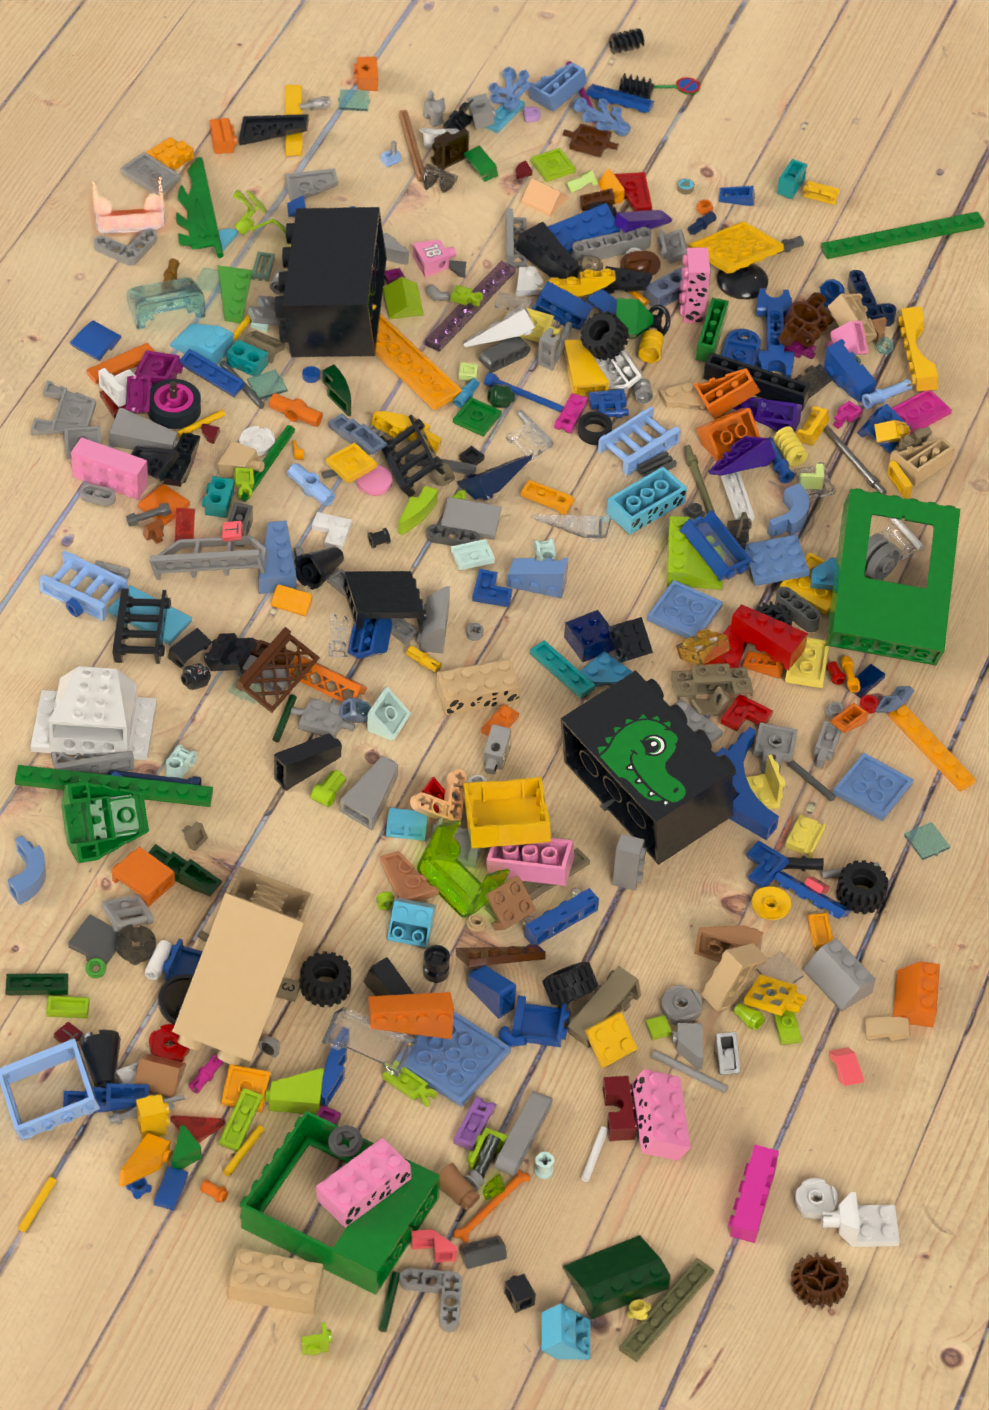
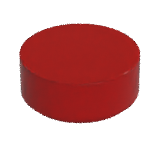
M865 695L861 698L859 706L869 714L876 712L879 700L873 695Z

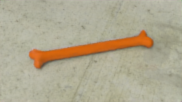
M519 1169L516 1176L463 1228L454 1230V1237L461 1238L463 1242H469V1233L522 1182L530 1181V1174L523 1173Z

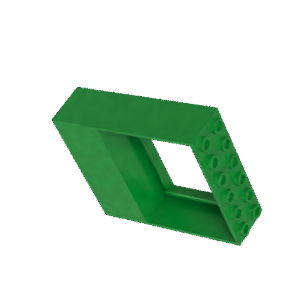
M306 1110L302 1117L299 1116L297 1118L293 1131L286 1134L282 1147L275 1150L273 1160L270 1164L265 1165L260 1179L254 1181L249 1195L244 1196L241 1200V1228L306 1261L323 1264L324 1270L377 1295L410 1244L411 1231L419 1230L439 1199L440 1175L404 1158L410 1163L412 1179L348 1225L332 1248L263 1214L309 1145L348 1163L374 1144L363 1138L361 1150L354 1157L348 1156L344 1159L342 1156H336L332 1150L330 1151L328 1140L332 1131L340 1126ZM342 1136L341 1145L345 1144L346 1147L349 1148V1142L351 1140L347 1141Z

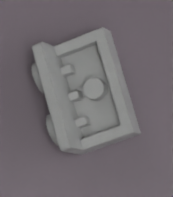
M662 229L659 230L660 237H658L660 246L663 247L660 249L663 258H667L670 264L683 259V255H686L687 246L682 229L666 235Z

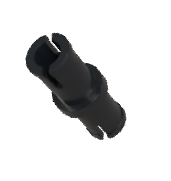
M802 856V858L787 857L789 863L784 869H801L804 872L805 870L823 871L824 858H806V856Z

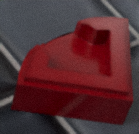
M527 161L521 162L516 168V179L529 177L533 174Z
M202 423L203 436L209 443L214 444L219 435L220 427Z

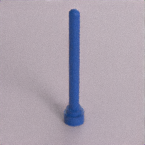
M488 372L484 380V385L488 387L508 385L515 394L558 412H562L564 408L560 404L499 380V377L494 373Z

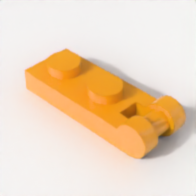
M528 480L521 491V497L556 509L562 515H566L569 511V506H572L575 502L573 496L532 480Z

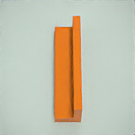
M298 655L295 656L292 664H299ZM301 655L302 664L311 663V659ZM316 663L310 669L312 672H308L303 677H307L308 680L302 679L300 681L340 702L346 700L343 691L347 689L355 691L352 698H358L360 693L365 694L367 690L366 686L319 663ZM290 668L289 670L292 677H298L294 674L296 668ZM318 673L322 682L314 684L310 675ZM336 682L338 690L330 692L326 683Z

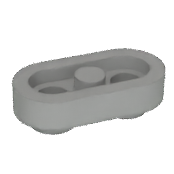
M91 483L84 484L80 488V497L86 502L110 506L116 501V493L111 488Z

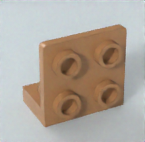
M514 876L486 894L497 920L491 923L494 930H506L536 911L519 876Z

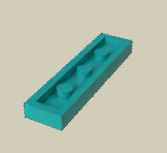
M545 640L530 649V655L580 699L595 690V684Z

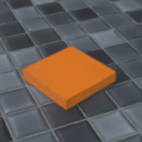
M165 484L160 485L138 503V508L144 512L159 508V504L169 503L171 514L164 517L162 514L153 517L156 520L161 518L165 526L190 506L189 500Z

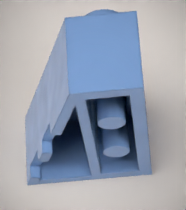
M572 62L554 71L555 74L551 76H543L540 81L534 84L530 82L531 86L528 89L530 99L554 112L587 84L584 68Z
M513 558L508 573L507 587L562 598L567 583L569 558L554 561L552 558H546V561H536V558Z

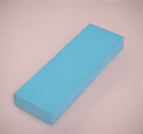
M519 100V107L513 111H509L502 104L495 111V124L485 128L499 133L525 107V102Z

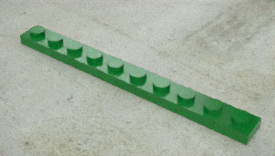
M977 211L821 243V249L826 258L831 259L984 228L985 222Z
M18 765L15 776V785L64 790L65 784L86 781L93 784L143 792L144 800L211 807L213 787L26 765Z

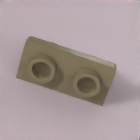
M256 330L246 334L244 339L245 343L268 352V363L270 364L274 362L276 353L284 350L286 344Z

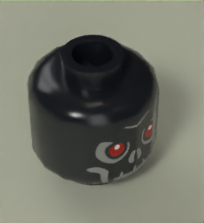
M201 663L185 667L181 675L183 685L190 690L207 686L211 679L209 669Z

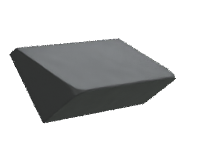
M499 1235L458 1246L467 1269L507 1258L506 1245Z

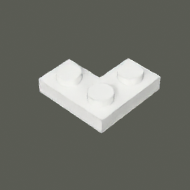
M317 512L312 523V530L328 533L324 547L335 546L341 551L343 550L352 527V520Z

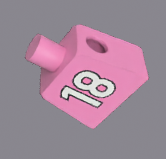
M440 240L413 243V257L424 277L447 269L449 267V258L456 256L455 248H445Z

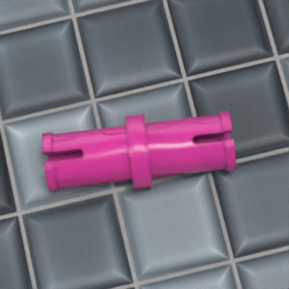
M212 1055L207 1064L198 1070L197 1076L189 1083L188 1087L194 1093L198 1094L205 1084L214 1078V1073L222 1066V1060L219 1058L215 1060L217 1055Z

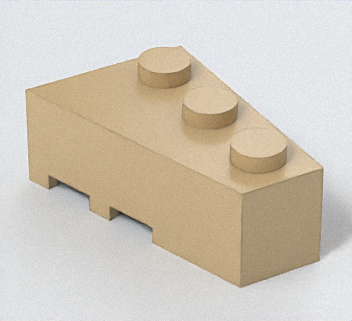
M840 294L828 306L831 316L837 321L839 327L851 321H862L866 344L868 345L877 334L872 320L867 318L865 313L868 310L866 306L862 305V294Z
M943 437L923 442L921 446L914 448L909 446L906 450L900 452L897 450L892 451L890 462L896 461L915 487L952 462L955 446Z
M753 943L727 949L722 954L719 965L714 968L711 979L706 982L701 996L716 1011L730 1008L745 990L743 986L749 977L753 979L757 975L755 972L757 967L761 963L765 964L769 959Z

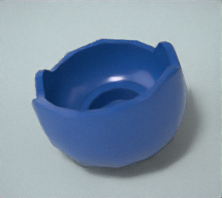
M835 279L826 280L819 287L820 294L826 298L824 304L826 307L840 294H845L842 283Z

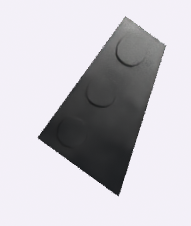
M606 266L605 269L615 270V281L602 289L608 294L618 290H624L625 292L644 291L653 277L651 273Z
M138 446L131 453L133 456L147 460L148 475L161 482L180 456L177 450Z

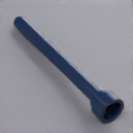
M119 770L108 771V775L116 771L123 777L192 785H201L202 778L198 776L183 779Z

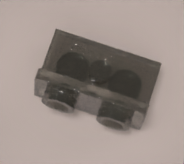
M818 364L816 367L811 365L804 370L805 375L799 374L794 378L811 385L809 398L832 381L821 364Z
M742 512L740 520L728 521L726 528L743 550H745L746 544L749 542V530L752 528V521L748 518L746 512Z

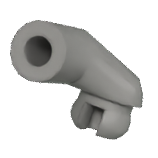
M428 285L426 288V293L432 300L449 301V292H440L434 285Z

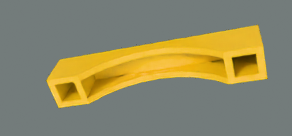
M922 306L901 308V316H898V325L902 326L900 332L901 338H904V349H907L906 360L910 361L909 372L913 373L911 374L912 385L916 386L917 391L938 390L936 365L922 355L916 344L919 336L924 331Z

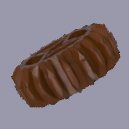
M818 1252L814 1257L810 1254L806 1256V1259L801 1257L799 1263L794 1265V1269L791 1272L790 1284L793 1287V1294H798V1300L804 1299L805 1305L812 1303L813 1309L816 1305H820L821 1309H823L825 1304L831 1308L833 1303L838 1304L840 1299L845 1297L848 1290L849 1277L846 1275V1268H841V1261L835 1263L834 1256L830 1259L827 1258L826 1253L823 1257L819 1256Z

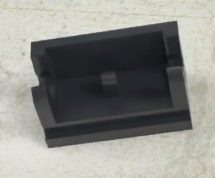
M196 628L170 647L168 659L172 660L179 668H182L186 661L202 649L206 650L209 648L208 646L211 645L212 641Z

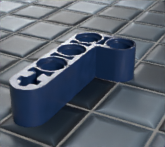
M852 270L849 273L847 284L849 293L862 294L861 302L863 306L867 307L868 311L865 312L867 318L874 320L885 317L887 319L886 327L892 326L897 310L895 305L891 303L877 304L864 273L860 270Z

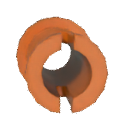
M208 1179L202 1183L200 1188L202 1193L215 1198V1201L218 1203L225 1202L229 1195L226 1187H220Z

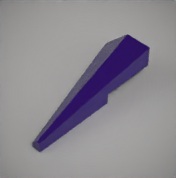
M753 397L733 408L738 410L750 407L755 421L764 424L776 432L787 426L793 428L795 432L800 423L802 411L801 404Z

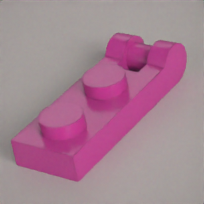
M571 393L559 418L555 422L554 429H563L567 433L572 434L588 403V398Z

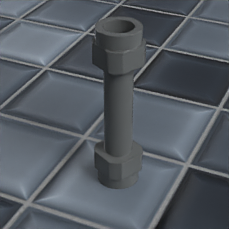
M169 503L159 504V508L137 515L131 513L126 516L129 527L136 526L142 520L161 514L163 517L171 514Z

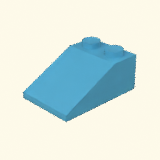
M190 324L170 343V347L184 354L190 348L217 365L234 344V334L221 326Z

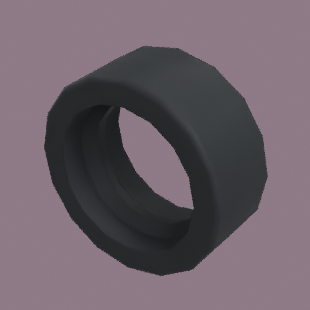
M596 411L587 412L579 419L578 435L582 441L590 445H599V439L612 431V421L604 413ZM591 424H597L603 426L605 430L601 432H591L587 430L585 427Z

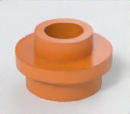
M703 199L697 204L696 210L702 215H706L710 211L713 212L712 202Z

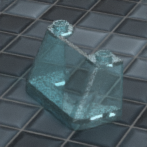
M190 277L137 286L129 289L127 292V302L137 330L146 328V321L149 319L150 321L154 320V314L186 308L188 314L194 312L196 318L205 317L204 294L197 283Z

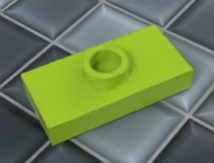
M785 1010L782 1016L773 1014L780 1044L801 1043V1035L795 1013Z

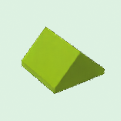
M400 277L383 287L389 319L423 316L424 313L417 283Z

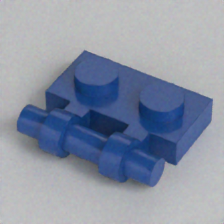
M624 389L589 392L588 398L591 410L599 409L596 412L604 413L608 417L622 418V416H629L628 408L621 409V407H627Z

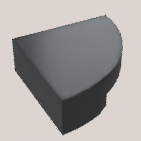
M449 260L450 270L455 272L457 276L465 278L466 262Z

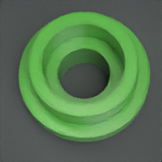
M93 958L86 964V973L91 978H101L106 972V964L99 958ZM94 966L100 967L98 972L93 971Z

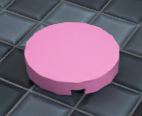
M377 465L376 469L356 479L357 487L361 492H367L371 496L385 494L392 486V474L385 467Z

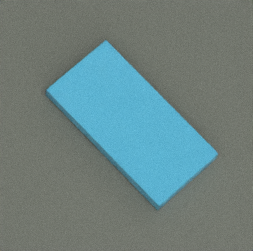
M131 585L127 588L129 589L130 596H133V598L156 599ZM120 597L108 608V613L115 617L118 616ZM133 606V608H130L131 614L159 615L160 607ZM173 607L167 609L163 642L171 645L192 622V617ZM157 622L130 623V625L145 631H157L158 627Z

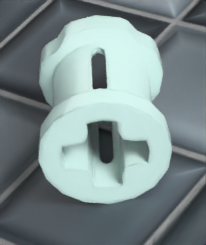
M540 1152L535 1159L536 1166L534 1172L537 1177L548 1179L553 1174L554 1156L549 1152Z

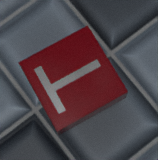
M67 1022L53 1035L54 1039L62 1044L74 1038L78 1042L83 1033L70 1022Z

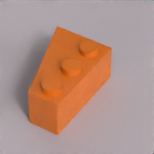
M747 368L725 374V377L719 379L712 378L709 379V382L694 384L714 419L760 392Z

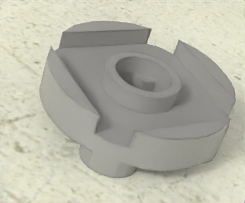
M677 985L669 988L664 993L661 1009L672 1024L690 1023L699 1018L701 1014L702 998L696 990L686 989L683 985ZM678 1002H681L682 1004L686 1003L687 1005H685V1007L678 1006Z

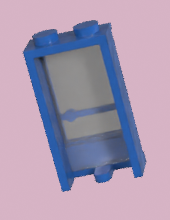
M713 510L704 519L701 516H698L694 521L689 519L680 529V532L682 534L685 533L687 539L690 540L691 544L715 575L719 577V581L726 578L730 580L739 573L741 575L748 570L747 566L751 563V558Z

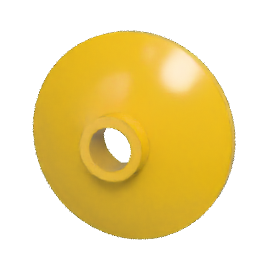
M769 886L763 887L754 893L751 905L758 916L767 920H778L784 918L790 912L791 899L782 889Z

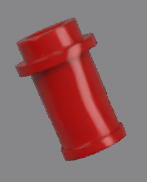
M832 661L828 663L826 669L832 677V683L842 685L845 682L846 675L841 672L837 662Z

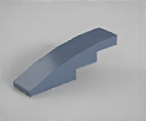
M340 414L328 422L329 428L350 444L356 443L367 453L373 455L387 446V443L364 423L360 425L353 418L349 420L344 414Z

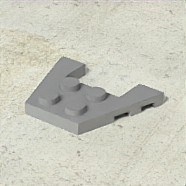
M47 380L43 391L44 397L60 399L53 421L34 418L31 435L64 433V428L90 426L96 407V400L78 392L72 393L66 387L55 386L52 381Z

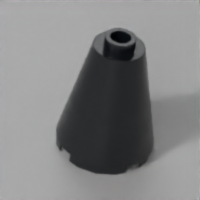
M334 546L299 555L294 560V563L296 562L295 571L297 579L303 586L308 585L312 590L319 588L343 562V552Z
M99 1030V1034L92 1035L91 1031L79 1038V1045L94 1087L106 1088L107 1083L115 1084L121 1038L117 1031Z

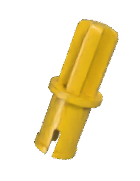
M410 646L406 651L408 657L417 661L420 666L430 669L435 674L439 672L437 668L441 669L442 663L430 657L427 652L423 653L413 646Z

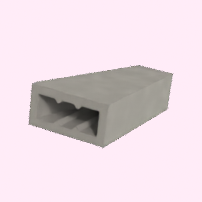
M119 408L109 432L110 446L134 450L136 446L175 450L179 442L177 440V432L123 408Z
M382 755L340 799V812L368 829L373 830L398 778V764Z

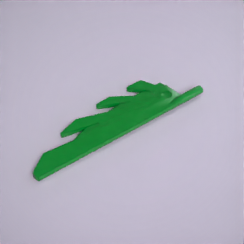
M198 157L187 170L192 183L189 196L183 185H181L177 197L180 204L187 211V220L180 213H176L177 225L189 231V236L178 233L180 246H191L192 249L215 246L217 257L222 258L224 253L202 157Z

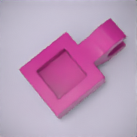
M851 401L846 402L838 408L837 415L834 417L837 421L833 423V426L839 429L846 420L850 423L862 415L863 409Z

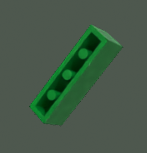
M712 297L697 344L696 360L706 362L711 352L716 354L728 314V300Z

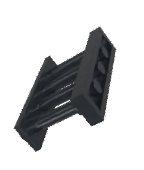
M412 414L409 418L413 425L395 438L387 440L383 435L380 436L387 443V446L382 448L385 458L400 489L409 497L416 494L413 489L414 483L432 470L436 469L442 475L445 473L442 467L444 463L436 455L423 429L425 427L421 419H416ZM414 432L417 433L418 438L399 452L394 450L397 444ZM421 444L425 449L423 452L406 464H401L400 461H402L404 456ZM429 457L430 464L413 476H407L408 470Z
M121 589L112 651L115 663H122L123 655L154 654L156 664H160L161 657H164L165 654L163 638L167 609L171 608V598L168 597L166 590L162 591L161 599H139L130 596L129 589ZM133 606L160 607L159 615L131 614L130 608H133ZM131 622L158 623L157 631L129 630L127 626ZM129 638H156L155 647L127 646L125 640Z

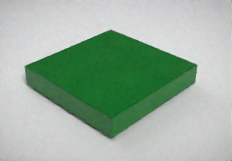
M471 397L453 418V423L484 437L500 418L502 411Z

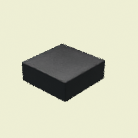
M471 446L459 455V460L478 465L485 460V455Z

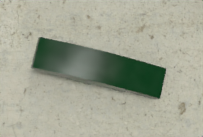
M157 844L148 852L175 872L176 882L211 897L223 882L192 859L186 861L175 852L169 854Z

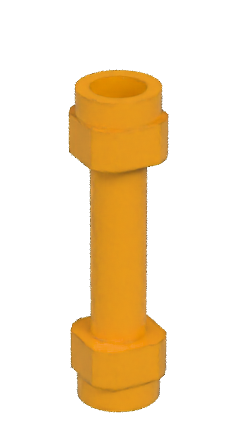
M844 656L840 662L841 668L846 672L848 678L847 687L850 692L856 693L860 690V682L858 678H855L853 672L854 663L851 657Z

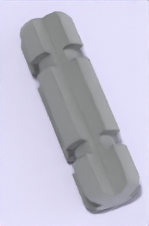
M99 560L94 564L125 579H128L130 576L129 568H121L119 565L107 562L104 564L103 561Z

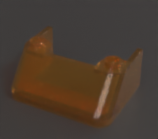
M156 176L158 193L150 194L146 197L145 208L111 211V205L107 199L97 198L96 182L92 181L93 207L97 230L102 234L143 231L147 228L161 229L165 224L161 177Z

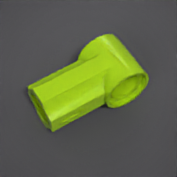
M338 770L331 771L321 784H317L313 788L310 798L329 808L336 798V793L346 782V777Z

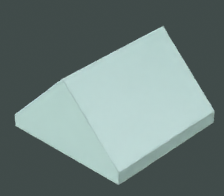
M389 687L384 688L368 712L367 731L393 741L411 713Z

